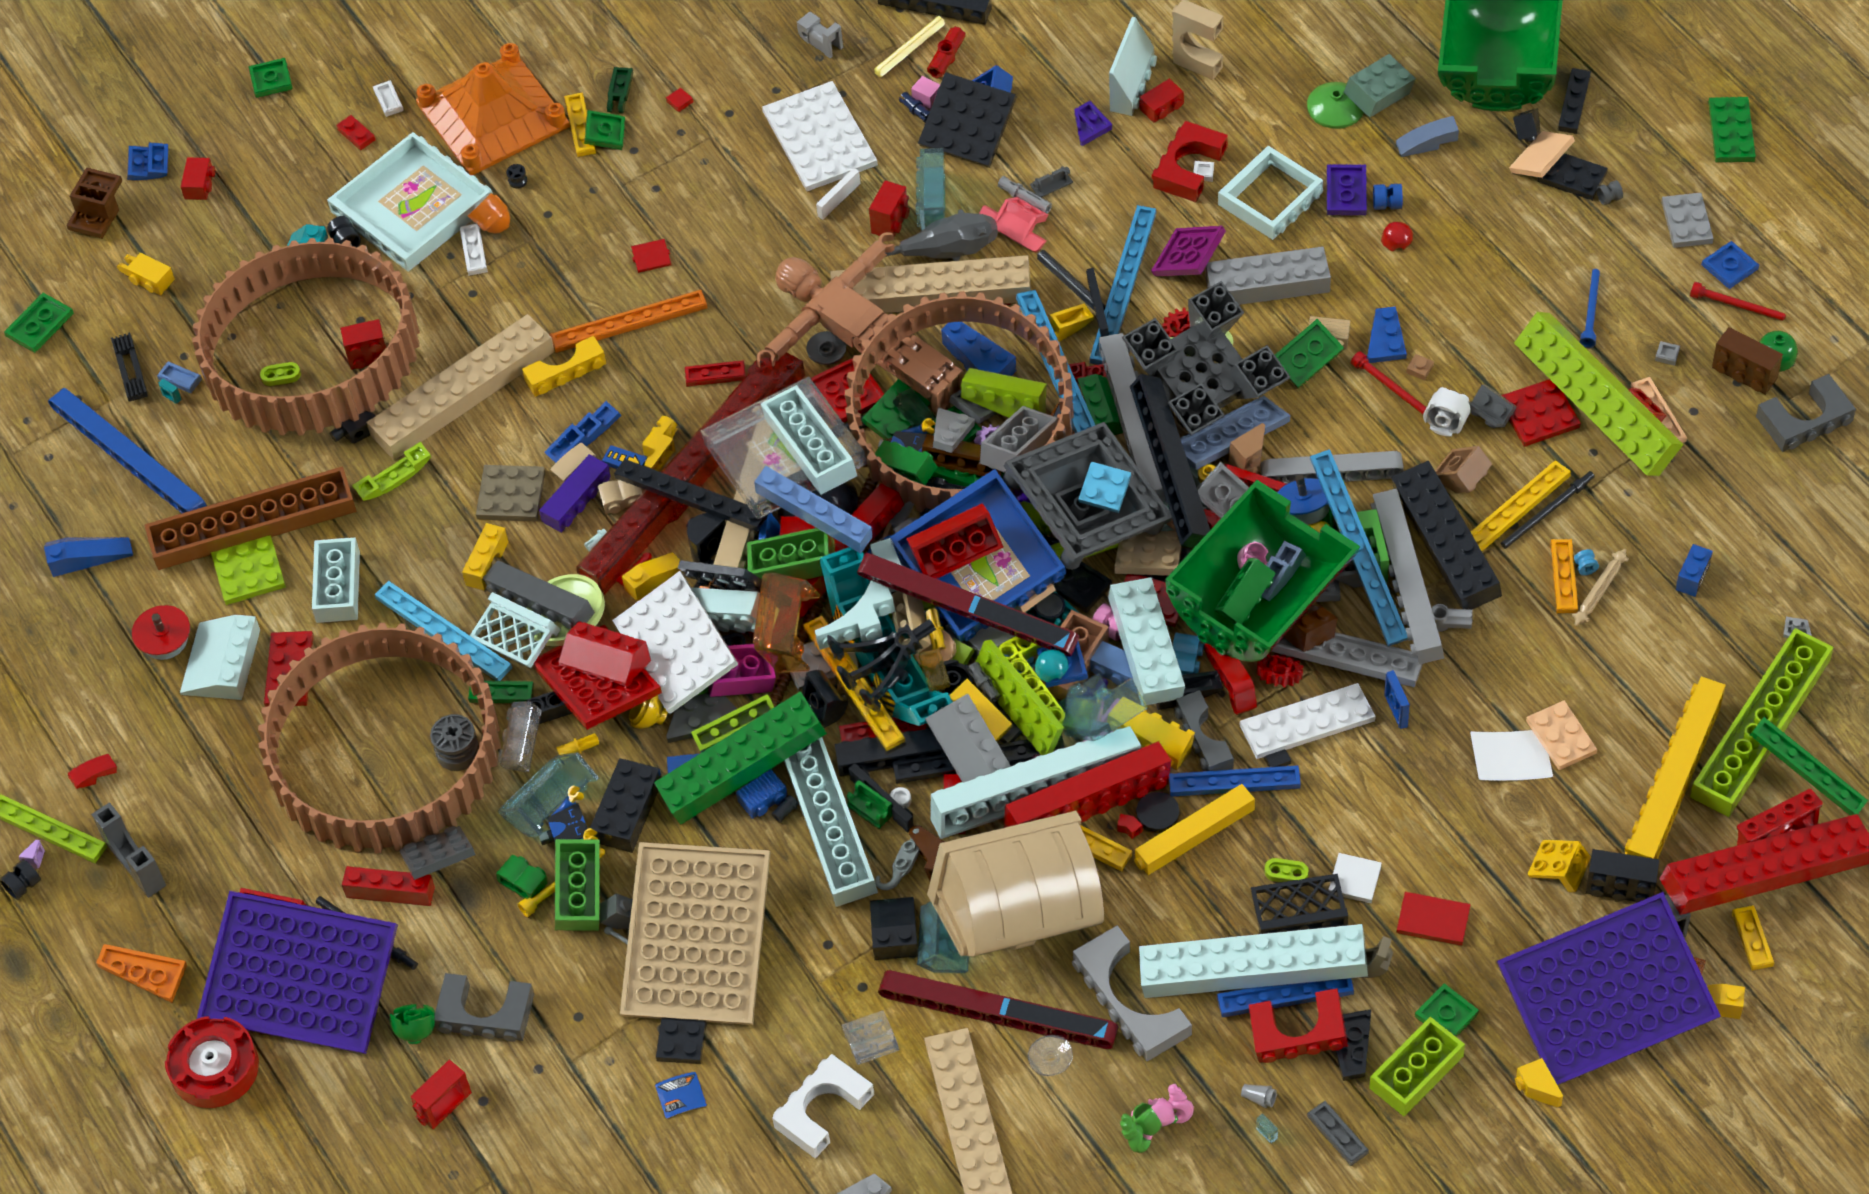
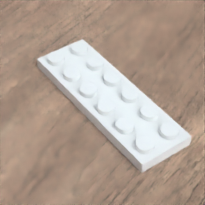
M1356 683L1241 720L1240 727L1256 759L1283 749L1287 750L1374 722L1376 716L1359 684Z

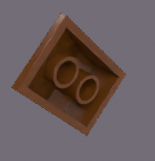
M1311 605L1283 638L1301 651H1309L1314 646H1319L1324 641L1327 642L1335 637L1337 617L1324 607Z

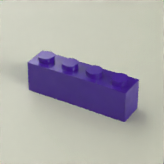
M588 454L539 510L542 522L560 533L566 527H569L576 515L584 510L585 505L591 499L595 498L599 490L598 486L610 480L611 475L608 464Z

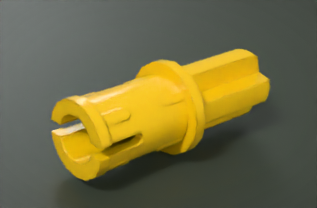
M936 608L928 609L926 611L927 620L930 619L936 627V630L930 633L932 650L941 651L940 648L944 650L946 649L942 633L944 627L941 626L938 610Z
M594 733L578 740L574 738V741L557 746L556 748L562 760L573 754H581V751L598 745L599 739Z

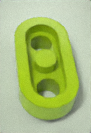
M288 362L264 367L260 372V377L263 384L275 386L296 382L301 377V371L298 364Z
M1279 858L1268 860L1264 870L1267 879L1274 882L1306 879L1309 872L1307 865L1303 862ZM1277 870L1279 873H1272V871Z

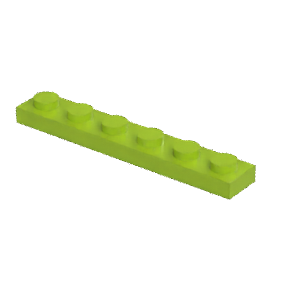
M0 794V820L95 864L106 850L107 845L105 842Z

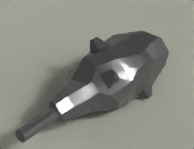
M961 209L958 210V214L939 219L929 224L918 234L901 241L899 246L894 247V251L885 252L887 254L885 257L901 253L903 256H927L939 260L952 258L953 261H959L960 256L975 254L995 240L998 231L997 223L991 216L964 213Z

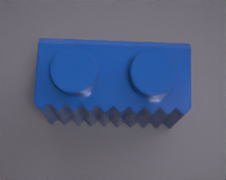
M771 769L736 792L738 803L752 819L757 815H764L768 808L774 804H781L784 801L783 798L788 796L786 786Z

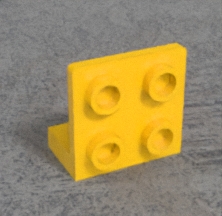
M1543 840L1528 875L1530 878L1559 879L1568 892H1576L1591 856L1580 841Z

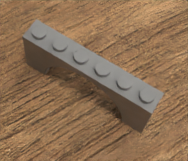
M1117 925L1074 950L1072 965L1078 973L1081 972L1088 988H1093L1097 993L1096 997L1099 1003L1108 1008V1013L1113 1022L1119 1023L1126 1039L1130 1038L1133 1042L1135 1052L1139 1056H1143L1146 1061H1149L1192 1035V1024L1180 1008L1165 1014L1146 1015L1128 1009L1116 999L1110 988V976L1116 964L1125 955L1130 953V941Z

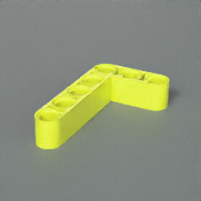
M1016 636L1002 643L999 646V650L1004 655L1010 656L1006 658L1016 670L1022 672L1019 674L1029 686L1034 688V692L1063 725L1065 719L1063 709L1026 661L1037 655V648L1042 647Z

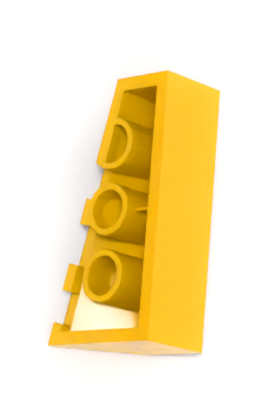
M1123 696L1107 715L1106 725L1113 732L1119 728L1123 729L1130 726L1140 742L1141 748L1159 741L1172 760L1171 767L1175 770L1181 766L1191 753L1195 735L1194 731L1188 729L1185 732L1179 729L1180 724L1174 721L1169 724L1162 719L1161 715L1157 713L1149 714L1145 707Z

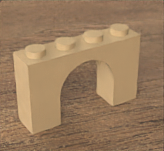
M1182 0L1172 10L1173 63L1214 80L1223 68V54L1202 46L1193 38L1191 33L1214 42L1223 30V16L1187 0Z

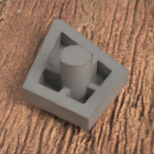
M1786 616L1783 637L1788 639L1794 628L1812 636L1808 620Z

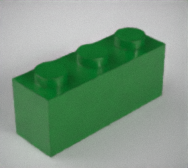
M883 440L875 452V455L879 456L882 462L893 469L894 472L923 485H926L938 467L930 453L926 451L919 452L911 446H901L895 441L888 442Z
M1248 558L1214 610L1234 625L1237 622L1241 625L1249 619L1253 607L1261 601V595L1264 590L1273 583V577L1276 573L1257 558Z

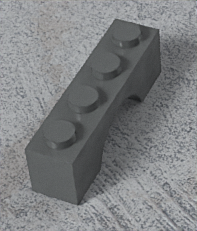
M1200 690L1177 698L1176 708H1174L1177 720L1182 721L1183 731L1186 732L1190 729L1195 732L1192 750L1194 754L1198 753L1200 757L1201 769L1203 771L1233 770L1234 758L1226 742L1212 740L1205 736L1200 729L1201 725L1208 719V706Z

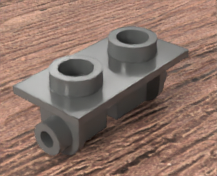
M1062 166L1060 169L1052 172L1051 175L1047 174L1043 177L1035 178V181L1030 186L1036 195L1043 197L1072 184L1073 181L1068 175L1070 174L1069 168Z

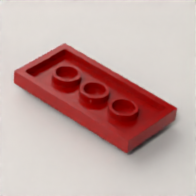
M312 631L271 632L264 697L265 707L270 705L267 696L269 690H276L279 686L277 681L279 674L287 675L291 670L289 663L292 660L300 661L306 656L304 650L308 647L312 649L314 637ZM308 691L299 699L295 706H307Z

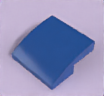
M149 142L148 147L129 146L127 180H148L167 176L168 144Z

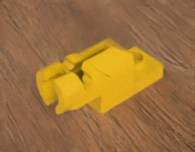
M661 416L656 423L658 427H653L642 443L643 453L648 457L644 466L659 472L675 452L673 437L678 430L676 428L677 423L667 416Z

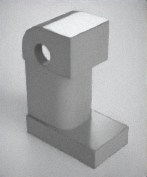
M808 12L797 21L800 37L823 52L827 57H833L831 44L840 50L843 48L841 26L836 22L827 29L821 25L820 18L812 12Z

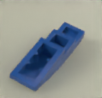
M605 401L593 415L589 412L576 426L572 423L544 453L556 463L581 442L585 446L591 444L622 415Z

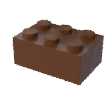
M1728 327L1716 343L1712 368L1766 395L1778 379L1783 354Z

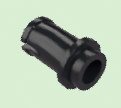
M791 795L784 797V801L771 813L779 823L792 810L797 809L798 802Z

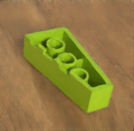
M969 368L961 381V398L1008 418L1022 406L1046 414L1047 383Z

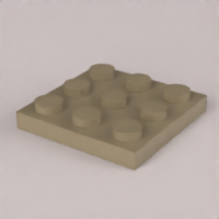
M484 465L476 518L479 520L538 521L545 468L539 466Z

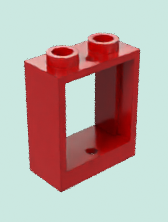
M449 1059L410 1097L413 1102L412 1108L417 1113L416 1119L423 1126L428 1125L434 1129L472 1092L465 1072Z

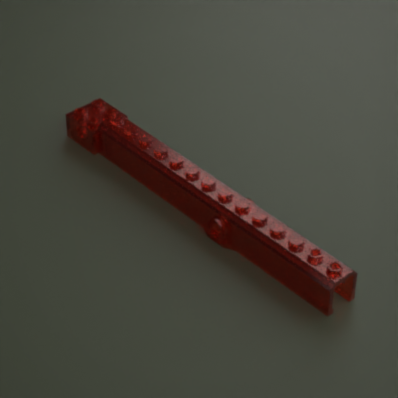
M787 352L778 361H775L774 367H772V360L766 357L760 361L761 368L758 367L756 360L747 370L748 375L661 473L701 487L758 423L762 411L760 403L796 386L804 378L803 361ZM644 489L642 494L576 566L577 574L589 578L594 576L604 596L617 582L616 579L634 563L665 526L678 520L689 506Z

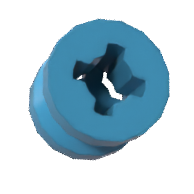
M1591 549L1582 550L1574 556V561L1579 565L1578 570L1581 575H1590L1599 569V564L1594 559L1595 554Z

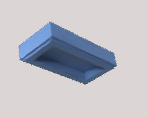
M169 361L157 375L158 380L165 379L188 393H192L202 380L201 375Z

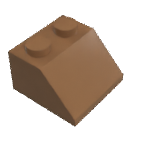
M1264 423L1230 442L1229 465L1256 474L1259 473L1265 433Z
M1479 446L1457 448L1450 451L1436 468L1435 472L1444 487L1455 493H1469L1476 488L1478 481L1488 473L1487 470L1491 467L1492 463Z

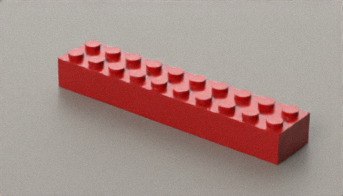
M1855 814L1669 863L1665 867L1660 881L1679 914L1683 915L1868 865L1869 833L1859 816Z

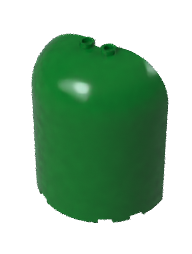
M1445 0L1438 64V76L1443 87H1447L1451 91V95L1460 102L1465 100L1472 103V107L1489 111L1522 109V105L1539 102L1543 99L1545 93L1551 91L1556 80L1563 0Z

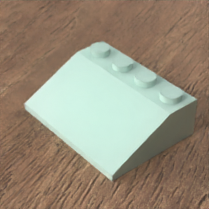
M1132 17L1109 72L1110 111L1132 116L1134 110L1138 109L1139 97L1144 94L1145 83L1150 80L1151 68L1155 67L1157 56L1154 55V46L1136 17Z
M232 615L199 623L180 690L181 695L242 700L260 633L256 616Z

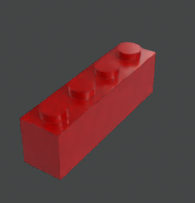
M346 866L342 881V888L346 898L431 906L435 890L431 874L414 880L410 872Z

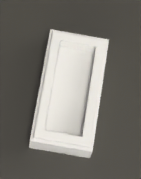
M391 80L373 86L375 95L386 117L404 111Z

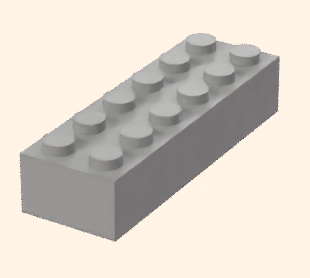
M1324 247L1208 262L1205 267L1207 288L1222 281L1239 305L1330 292L1331 276Z

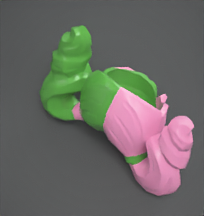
M1172 1084L1168 1088L1170 1096L1168 1101L1163 1097L1161 1099L1155 1098L1154 1100L1148 1099V1104L1140 1103V1105H1137L1132 1111L1131 1116L1128 1114L1122 1115L1120 1125L1123 1130L1121 1132L1124 1138L1128 1140L1133 1152L1143 1153L1147 1151L1152 1136L1162 1126L1171 1123H1184L1193 1115L1194 1106L1192 1102L1187 1100L1185 1093L1176 1084Z

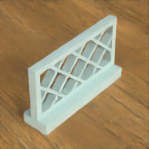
M492 592L488 598L491 603L470 636L484 646L531 668L552 634L557 636L561 629L550 619ZM494 610L498 611L499 618L490 620ZM513 618L514 625L505 628L504 621ZM500 623L501 630L492 633L491 626ZM528 625V632L520 635L519 628ZM487 628L488 635L479 638L480 632ZM515 630V637L507 640L506 633ZM541 632L544 633L542 638L535 642L534 635ZM502 635V642L494 645L493 638ZM529 637L530 644L522 647L521 640ZM516 643L517 649L509 652L508 645ZM531 650L532 653L528 660H524L523 653Z

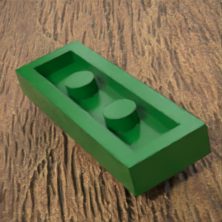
M484 681L488 683L493 703L526 704L529 699L533 698V681ZM469 687V703H478V695L474 696L471 687Z

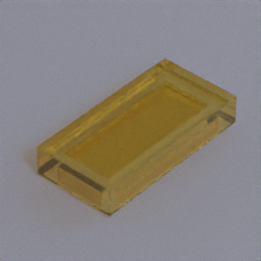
M940 648L920 652L919 659L929 692L950 687Z

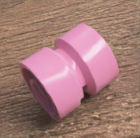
M1104 603L1097 609L1092 619L1109 626V637L1119 641L1121 638L1112 608Z

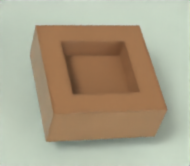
M1415 354L1407 367L1406 373L1425 380L1434 366V361Z

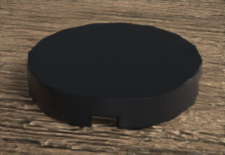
M1151 792L1143 796L1136 808L1137 820L1144 829L1150 832L1159 831L1161 833L1177 824L1180 815L1179 804L1175 798L1163 792Z

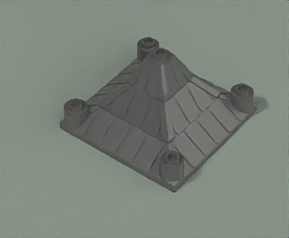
M1105 422L1010 459L1004 464L1006 471L1003 475V481L1009 488L1017 489L1020 487L1027 498H1029L1034 508L1039 512L1044 522L1050 527V530L1064 548L1060 560L1068 569L1078 568L1084 557L1137 534L1146 532L1151 535H1157L1161 532L1163 526L1172 520L1171 513ZM1091 462L1131 472V478L1119 513L1079 502L1078 499Z

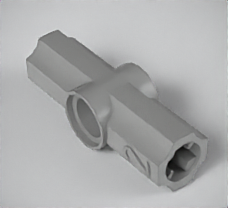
M1436 604L1431 608L1439 632L1445 631L1448 628H1472L1473 610L1448 609L1443 604Z

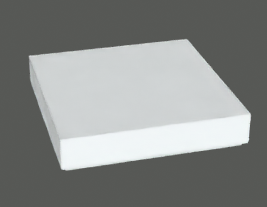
M1339 853L1333 874L1338 873L1343 897L1372 903L1382 863ZM1334 881L1330 882L1328 890L1330 893L1335 888Z

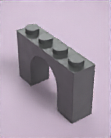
M1830 374L1811 381L1809 395L1823 413L1816 419L1800 420L1791 416L1777 397L1758 404L1756 417L1782 452L1788 449H1795L1804 442L1813 441L1820 435L1829 434L1834 429L1847 426L1854 420L1856 408Z
M110 802L91 814L103 841L148 898L166 886L155 859L144 846L141 848L137 847L128 833L121 816Z
M445 973L435 1011L436 1030L445 1034L454 1032L461 1033L464 1036L478 1035L487 1039L495 1037L503 1038L510 1042L516 1040L523 1041L534 998V990L531 983L510 981L502 1008L492 1016L479 1018L465 1011V1004L470 989L467 976Z

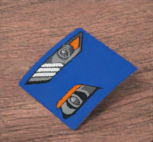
M696 1072L675 1076L655 1084L666 1119L707 1105Z

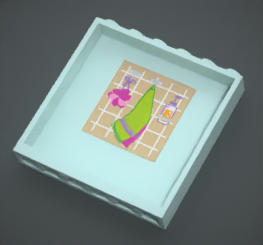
M412 132L327 199L330 211L335 216L347 217L357 233L409 272L460 231V227L470 223L472 220L467 215L492 193V190L487 185L481 184L474 175H469L462 166H457L453 163L449 156H444L435 146L428 144L422 136L419 137Z

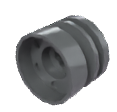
M450 714L440 718L431 728L430 738L438 763L450 771H461L469 768L479 750V743L473 723L462 715Z

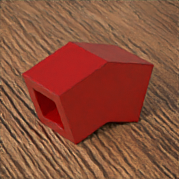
M1120 814L1117 831L1126 833L1131 839H1134L1143 832V826L1134 816Z

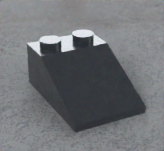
M914 897L871 900L870 912L874 961L918 957Z

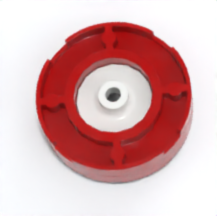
M209 1016L193 1020L183 1026L173 1036L167 1047L169 1051L165 1061V1069L172 1086L184 1101L197 1107L217 1108L236 1101L250 1089L258 1073L259 1057L250 1034L240 1023L228 1017L210 1019Z

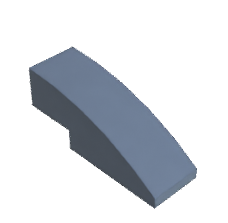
M1454 116L1439 119L1418 127L1398 138L1396 145L1401 157L1438 150L1439 144L1458 141L1459 129Z
M1284 541L1276 556H1271L1266 566L1276 574L1273 577L1271 586L1262 593L1263 599L1270 601L1294 575L1306 557L1301 548Z

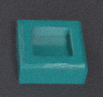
M165 379L159 382V387L164 397L175 404L182 400L178 387Z

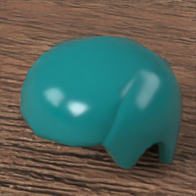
M1056 649L1043 651L1035 662V673L1041 680L1048 683L1056 678L1061 679L1068 671V659L1064 653Z

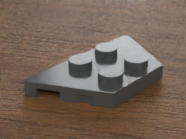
M709 693L694 696L674 711L666 736L667 742L671 743L693 738L692 731L737 708L726 696L710 697Z

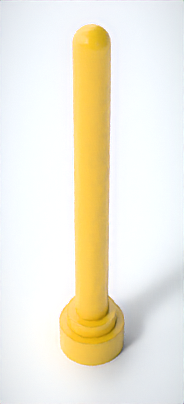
M599 848L600 859L602 856L605 855V850L603 848ZM555 881L533 898H524L517 903L519 910L525 917L528 918L535 913L537 905L555 892Z

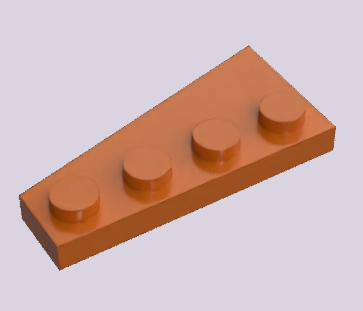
M107 944L103 945L96 962L99 968L171 1003L174 1000L187 967L186 961Z

